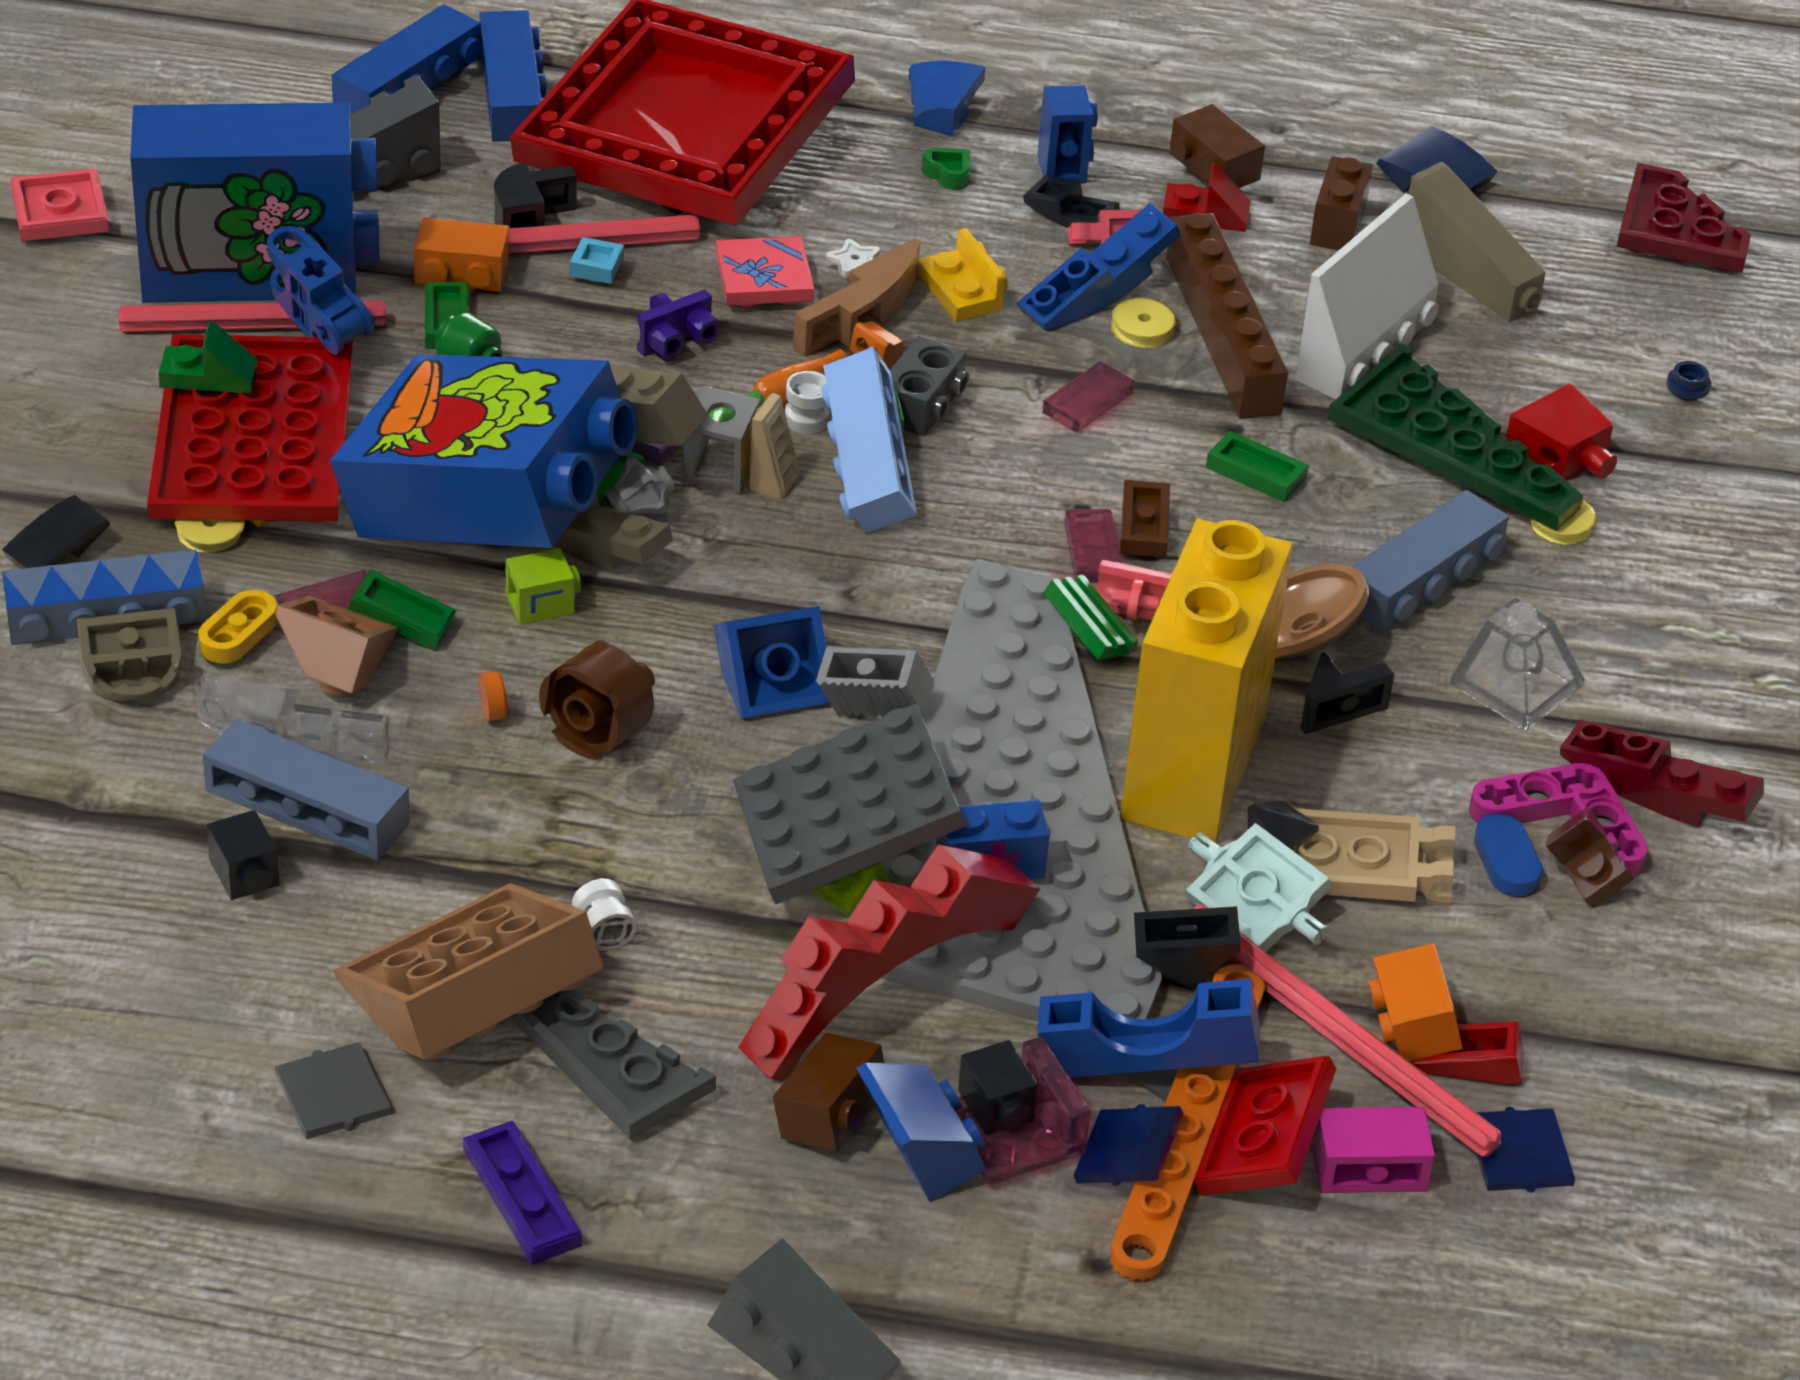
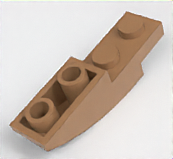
M914 238L850 270L849 286L796 312L793 348L803 356H807L836 340L850 347L853 329L858 322L864 324L873 321L883 327L902 308L914 289L918 278L920 242Z

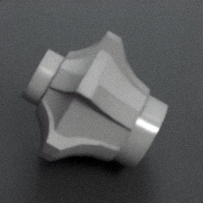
M634 456L626 459L624 470L619 479L612 484L611 489L603 493V497L608 507L614 510L664 522L668 520L666 505L669 493L675 490V485L662 465L654 469L651 466L640 463Z

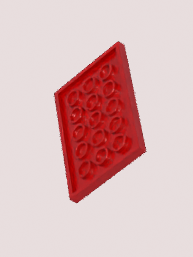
M172 334L170 346L189 345L195 348H202L205 335ZM230 335L257 358L258 367L251 394L164 388L147 500L148 518L168 520L211 519L263 520L265 522H338L341 490L330 459L346 441L354 356L353 339L344 344L342 352L334 355L324 347L318 337Z

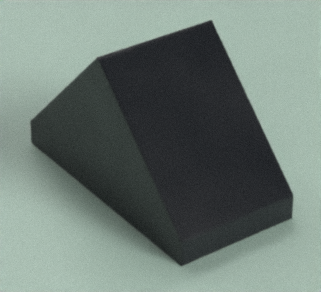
M1237 906L1134 912L1136 957L1190 990L1241 951Z

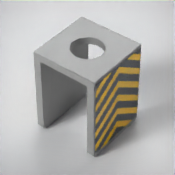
M703 385L697 398L708 416L683 443V480L691 482L708 447L709 436L734 442L733 492L741 495L750 476L752 418L760 408V399ZM725 407L731 409L735 413V417L726 422H719L713 420L709 416V412L715 408Z

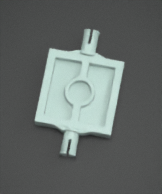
M1255 823L1238 840L1224 847L1217 845L1203 832L1196 834L1197 839L1195 837L1191 839L1189 850L1195 852L1208 862L1204 872L1186 889L1188 901L1195 906L1204 905L1207 908L1237 906L1239 932L1264 952H1267L1284 934L1293 929L1307 937L1314 945L1321 943L1320 937L1323 940L1326 938L1329 932L1328 926L1323 925L1310 915L1309 912L1331 889L1329 878Z

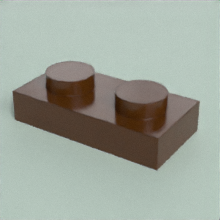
M1124 480L1120 539L1121 554L1166 557L1169 532L1170 484Z

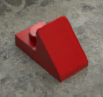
M1212 163L1209 188L1196 187L1188 183H1167L1163 214L1171 219V217L1188 216L1193 213H1213L1220 229L1246 232L1250 200L1216 163Z

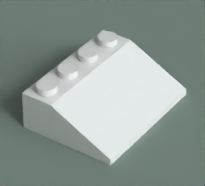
M1407 193L1404 194L1311 274L1295 380L1337 399L1401 344L1404 343L1407 346L1420 329L1424 326H1430L1434 321L1439 308L1438 303L1435 302L1439 284L1414 196Z

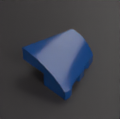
M928 61L911 65L909 68V81H911L912 87L911 103L914 105V126L953 137L968 116L969 101L985 80L986 67L958 61Z

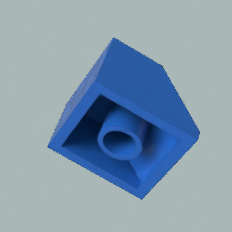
M819 606L726 621L713 625L721 672L740 718L829 703L816 681L827 648Z
M866 1062L857 1067L886 1129L929 1202L986 1171L977 1151L986 1146L971 1117L961 1122L955 1111L963 1106L948 1079L938 1083L928 1065Z

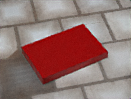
M1329 1055L1235 1069L1193 1182L1201 1196L1297 1183L1337 1070Z

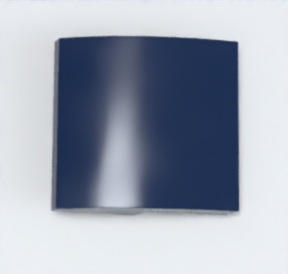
M1430 127L1379 158L1376 163L1403 193L1409 190L1411 176L1440 162L1449 166L1472 192L1490 182L1498 172L1472 147L1455 136L1435 127Z

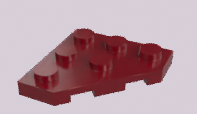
M1637 162L1616 247L1629 249L1635 253H1649L1669 257L1678 262H1693L1712 266L1722 271L1732 270L1743 273L1751 234L1742 226L1733 228L1723 219L1724 210L1706 194L1697 196L1687 187L1689 179L1680 171Z

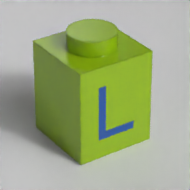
M561 548L506 559V596L519 625L575 614V594L581 592L580 576L575 565H568Z

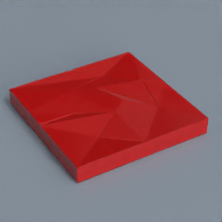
M631 0L512 133L510 142L513 162H526L527 166L540 170L572 165L578 181L619 193H626L633 197L737 226L794 157L796 151L802 147L855 82L854 55L652 0Z

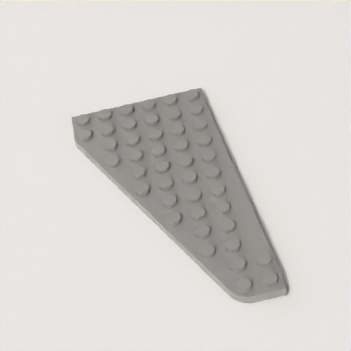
M976 559L962 587L934 675V686L923 719L958 806L1040 800L1050 834L1045 879L1032 880L1041 889L1013 931L984 930L957 936L924 950L896 966L881 978L1037 1022L1039 1020L1040 997L1093 992L1106 1007L1118 1014L1137 1019H1150L1160 993L1162 975L1159 970L1136 957L1134 912L1145 911L1070 626L1043 594L1051 581L1047 576ZM936 839L874 864L866 891L874 880L910 887L935 850Z

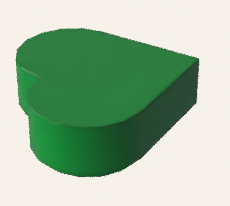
M951 148L929 149L922 156V173L929 178L937 179L938 183L947 189L957 190L965 188L970 181V150Z

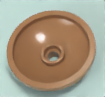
M1324 564L1288 574L1275 660L1303 657L1318 652L1334 643L1354 625L1362 614L1369 597L1368 585L1359 570L1342 564Z

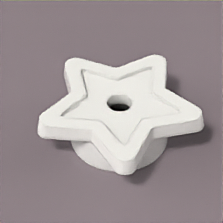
M846 239L842 249L827 252L825 258L836 263L838 273L842 277L849 279V271L876 258L880 254V248L878 246H860L852 239Z

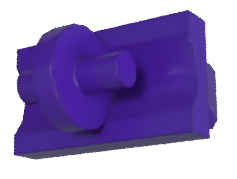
M705 289L675 301H671L664 293L653 295L650 298V310L637 314V322L640 328V340L637 343V350L644 357L657 352L665 359H669L679 355L684 349V341L694 338L698 343L705 345L716 341L718 338L719 321L711 313L712 296Z

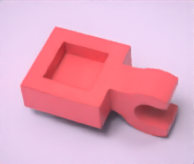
M1100 210L1099 223H1071V227H1068V244L1084 245L1099 243L1100 246L1141 210Z

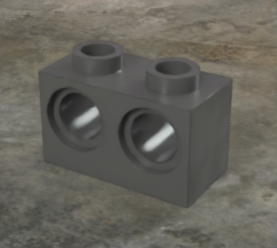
M917 336L901 355L890 371L894 391H897L904 418L903 429L925 436L936 421L941 422L944 419L950 403L955 397L960 398L968 385L969 373L965 371L966 352Z

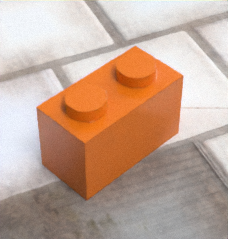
M422 217L413 248L414 284L425 285V282H469V289L502 292L510 261L509 226Z
M1431 943L1373 957L1378 978L1368 980L1375 1010L1386 1009L1385 1013L1378 1014L1384 1043H1395L1398 1054L1408 1061L1462 1049L1454 1007L1435 944Z

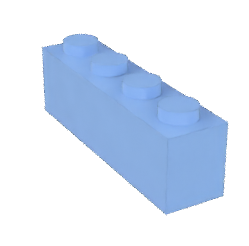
M874 347L824 365L826 385L822 386L821 390L824 401L832 413L833 420L828 421L827 426L830 437L838 449L839 456L834 457L833 461L837 475L844 484L845 492L840 494V502L846 517L849 520L855 519L867 534L916 516V507L891 371Z

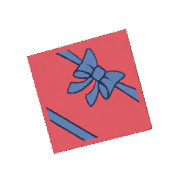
M802 236L716 240L715 254L726 305L748 308L756 304L780 303L783 305H794L799 302L813 301L814 287Z

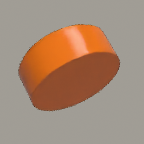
M498 671L480 673L478 678L479 694L485 720L491 722L505 719L508 714V704L501 673H498Z

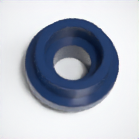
M1683 361L1676 364L1674 369L1669 372L1666 385L1678 398L1685 401H1693L1709 394L1711 379L1709 378V371L1702 364L1693 361Z

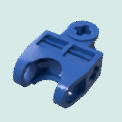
M294 226L278 228L269 235L267 240L268 255L272 260V264L276 267L270 277L272 295L307 337H318L324 347L336 355L344 350V344L361 334L367 336L375 331L373 318L366 305L344 285L343 270L314 239L301 228ZM291 239L297 241L301 247L295 253L283 254L276 248V245L282 240ZM281 279L284 282L285 289L278 285Z

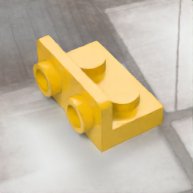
M967 228L957 231L956 250L941 252L937 255L919 259L918 276L955 322L1002 310L1004 291L1007 290L1008 286L1005 271L1001 266L996 265L987 254L984 245L977 241Z

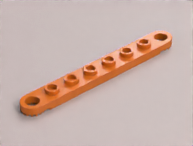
M1232 964L1220 968L1215 973L1212 982L1252 979L1258 1011L1265 989L1264 980L1245 965ZM1239 1064L1178 1069L1112 1241L1110 1264L1113 1265L1115 1273H1120L1121 1278L1129 1277L1130 1282H1135V1279H1139L1140 1283L1145 1282V1279L1151 1281L1155 1275H1160L1192 1193L1193 1182L1233 1074ZM1135 1245H1138V1249H1141L1144 1246V1251H1149V1255L1152 1257L1146 1260H1136L1129 1257L1124 1252V1249L1127 1251L1129 1246L1133 1249Z

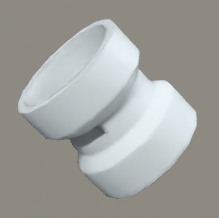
M801 371L788 378L786 384L788 403L785 406V415L788 426L792 431L800 434H814L823 431L827 427L830 410L824 401L821 390L822 386L826 385V378L823 374L815 371Z
M601 878L584 884L576 891L572 899V906L586 911L598 951L616 950L626 945L634 937L637 931V923L630 909L625 906V897L617 882Z

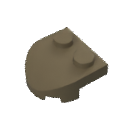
M175 608L76 619L84 678L90 689L97 695L111 700L144 699L163 694L177 683L182 668V649Z

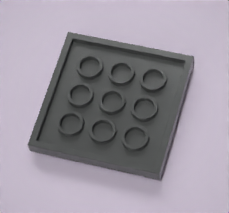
M917 703L906 708L894 709L880 719L858 728L846 729L834 738L812 747L800 748L788 757L766 766L754 767L744 775L733 779L760 866L775 905L967 826Z

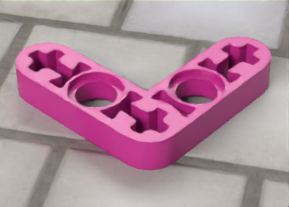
M1574 763L1487 779L1478 782L1473 787L1469 814L1477 823L1481 818L1490 814L1509 815L1521 823L1570 815L1572 818L1588 806L1595 816L1608 817L1615 823L1612 825H1602L1615 848L1617 844L1618 853L1632 876H1638L1643 869L1648 849L1646 841L1605 774L1595 766L1586 763ZM1540 791L1547 794L1549 799H1533L1526 792Z

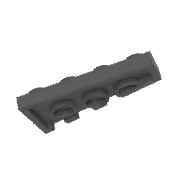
M574 990L559 991L543 999V1004L536 1010L523 1014H514L509 1017L629 1139L716 1090V1075L703 1067L695 1071L680 1062V1054L664 1044L658 1048L638 1036V1028L623 1019L614 1021L598 1012V1004Z

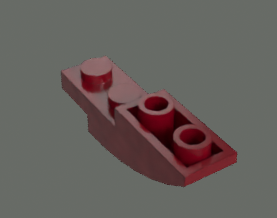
M1579 720L1560 746V755L1570 764L1586 763L1599 768L1620 797L1663 816L1695 826H1700L1707 814L1746 822L1764 795V778L1744 774L1737 770H1727L1698 763L1690 759L1672 757L1671 741L1652 737L1644 733H1635L1605 726L1597 722Z

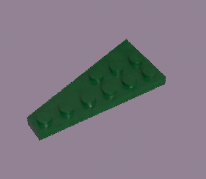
M1404 343L1329 405V420L1557 531L1581 509L1583 498L1581 492L1549 465H1538L1527 456L1528 448L1518 439L1510 442L1500 433L1501 425L1461 391L1454 388H1446L1437 380L1438 372L1429 364L1420 366L1412 359L1413 351Z

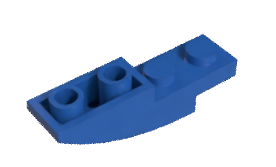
M1149 203L1091 254L1080 248L1017 302L1019 309L1044 330L1063 327L1100 311L1130 292L1153 274L1150 262L1181 236L1178 225Z

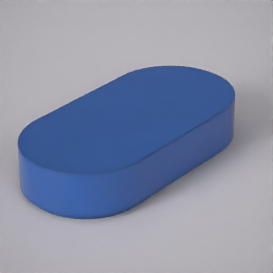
M1490 814L1481 818L1477 823L1474 845L1493 886L1502 893L1511 896H1526L1533 893L1539 886L1542 865L1522 823L1514 817L1505 814Z

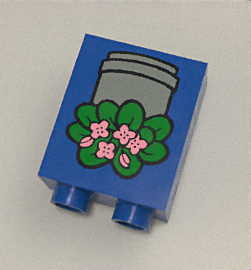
M350 102L133 105L130 161L142 303L276 300L272 295L270 284L271 274L276 267L272 264V260L268 255L267 240L273 231L285 226L301 228L314 239L343 270L344 285L355 295L356 264L380 263L378 210H354V192H377L376 138H351ZM291 239L282 240L276 245V248L283 254L295 253L301 247L297 241ZM281 279L278 285L285 289L284 282Z

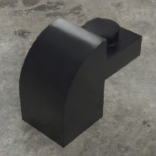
M526 162L505 169L495 180L494 222L496 225H506L509 228L545 226V215L576 210L577 175L572 165L530 172Z

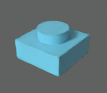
M582 237L570 260V276L587 279L592 282L612 284L624 260V245Z

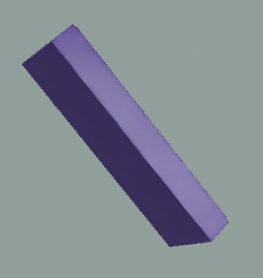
M513 1120L463 1138V1151L531 1265L582 1247V1233Z

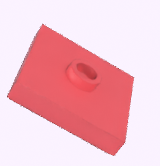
M97 169L10 178L21 242L109 232V221Z

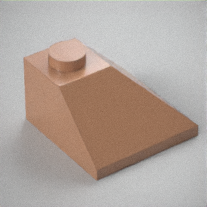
M310 595L278 605L275 614L306 677L321 682V690L343 697L367 687L394 639L398 628Z

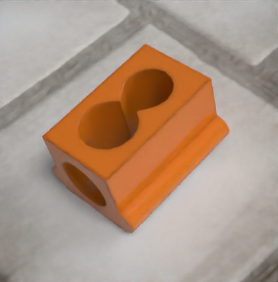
M873 321L864 324L858 322L853 329L849 350L852 354H856L874 347L889 368L900 358L904 341Z

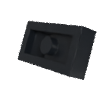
M1322 652L1306 692L1300 729L1304 734H1308L1388 709L1395 673L1384 661L1343 674L1325 652Z

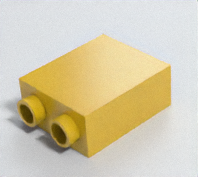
M1199 518L1196 519L1142 642L1120 814L1121 820L1191 839L1193 837L1197 839L1196 834L1203 832L1209 839L1217 843L1266 719L1293 542L1263 535L1255 526L1243 521L1225 520L1214 523Z

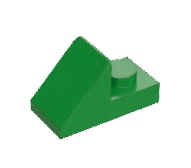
M209 321L202 348H195L189 345L165 347L158 372L159 388L251 394L258 367L257 358L216 323Z

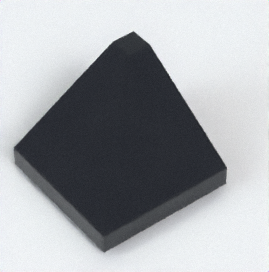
M1284 801L1253 803L1248 807V829L1256 823L1291 850L1319 831L1318 824Z

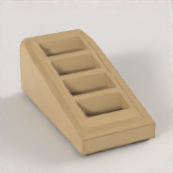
M772 393L752 418L749 487L750 491L776 499H783L798 479L799 469L781 395Z

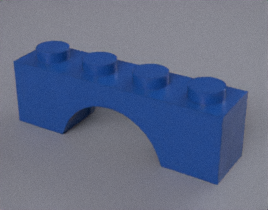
M1252 979L1198 983L1192 999L1182 1009L1168 1016L1154 1019H1137L1118 1014L1106 1007L1093 992L1040 997L1037 1033L1048 1079L1259 1062L1260 1022Z

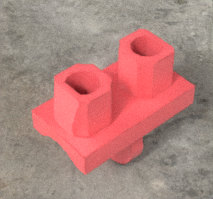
M1102 560L1096 590L1115 613L1126 615L1128 620L1136 621L1138 618L1152 620L1172 574Z

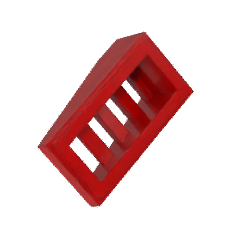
M1519 1021L1458 1025L1462 1044L1461 1052L1451 1051L1412 1061L1414 1066L1426 1074L1500 1084H1522L1524 1048Z

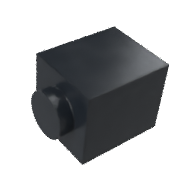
M256 810L206 824L209 861L231 900L259 893L280 885L278 850Z
M1010 1040L961 1055L958 1092L986 1136L1006 1129H1016L1027 1122L1034 1121L1038 1083Z

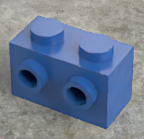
M1085 85L1044 86L1037 153L1043 176L1081 181V184L1087 183L1088 165L1094 158L1092 127L1097 126L1098 111L1096 102H1090Z

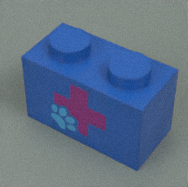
M1039 799L959 806L967 826L936 839V847L939 844L1005 858L1030 880L1045 879L1050 834Z

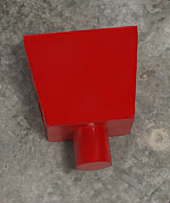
M1571 383L1510 414L1506 438L1510 442L1518 439L1528 448L1527 456L1538 465H1549L1565 480L1586 469L1598 478L1603 479L1612 473L1617 464V457L1608 451L1613 430L1611 421Z

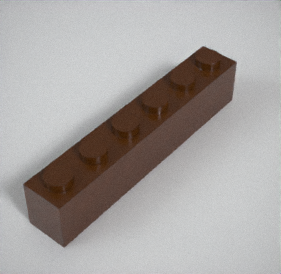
M1193 213L1188 216L1171 217V220L1178 225L1181 236L1168 246L1166 259L1239 419L1282 415L1288 371L1213 213Z

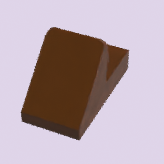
M1588 806L1547 836L1546 847L1565 866L1583 898L1593 908L1634 880V877L1599 820Z

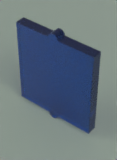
M1139 1104L1135 1108L1100 1110L1073 1175L1076 1183L1111 1182L1113 1186H1118L1122 1182L1157 1181L1184 1114L1181 1107H1145L1144 1104Z
M1507 1107L1505 1111L1477 1112V1114L1500 1130L1502 1134L1499 1147L1488 1157H1481L1476 1153L1487 1191L1525 1189L1527 1192L1532 1193L1535 1192L1536 1188L1574 1186L1575 1176L1553 1108L1515 1110L1513 1107Z

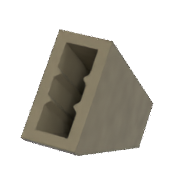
M1440 162L1411 176L1408 194L1414 196L1434 270L1508 322L1539 307L1543 297L1542 288L1546 272L1449 166Z

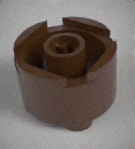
M597 640L544 678L539 690L540 708L544 717L550 714L557 726L552 730V733L562 745L583 757H597L601 753L607 754L618 747L650 721L654 710L652 687L655 684V677L646 664L636 662L626 652L610 645L606 641Z

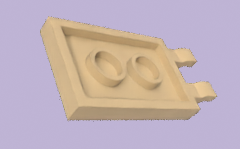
M1296 809L1318 824L1319 831L1296 846L1292 851L1329 878L1331 889L1325 895L1416 902V891H1419L1433 902L1451 904L1454 872V848L1452 847H1455L1456 826L1421 828V817Z

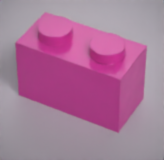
M1425 1107L1323 1108L1312 1139L1320 1193L1424 1192L1428 1190L1435 1154Z

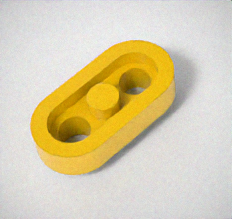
M246 590L234 595L199 628L198 638L201 655L205 659L219 664L232 663L242 658L276 626L278 619L275 615L277 610L275 598L261 590Z

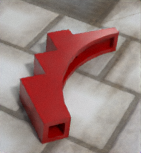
M938 844L910 887L874 880L846 923L811 916L807 918L781 958L789 967L788 971L738 1048L770 1079L783 1081L807 1047L835 1016L870 985L915 955L957 936L984 930L1013 931L1041 888L1008 859Z

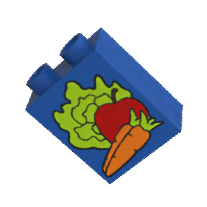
M416 354L330 459V463L358 537L553 548L578 512L584 511L591 506L598 485L620 456L627 455L632 450L638 431L637 414L633 404L628 399L620 398L608 360Z

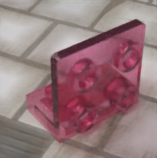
M1042 1036L1023 1042L1021 1054L1022 1060L1038 1083L1034 1121L1027 1122L1016 1129H1006L986 1136L963 1098L958 1097L963 1107L955 1111L961 1122L971 1117L986 1146L977 1151L986 1168V1171L981 1174L988 1184H995L1083 1155L1086 1152L1091 1110Z

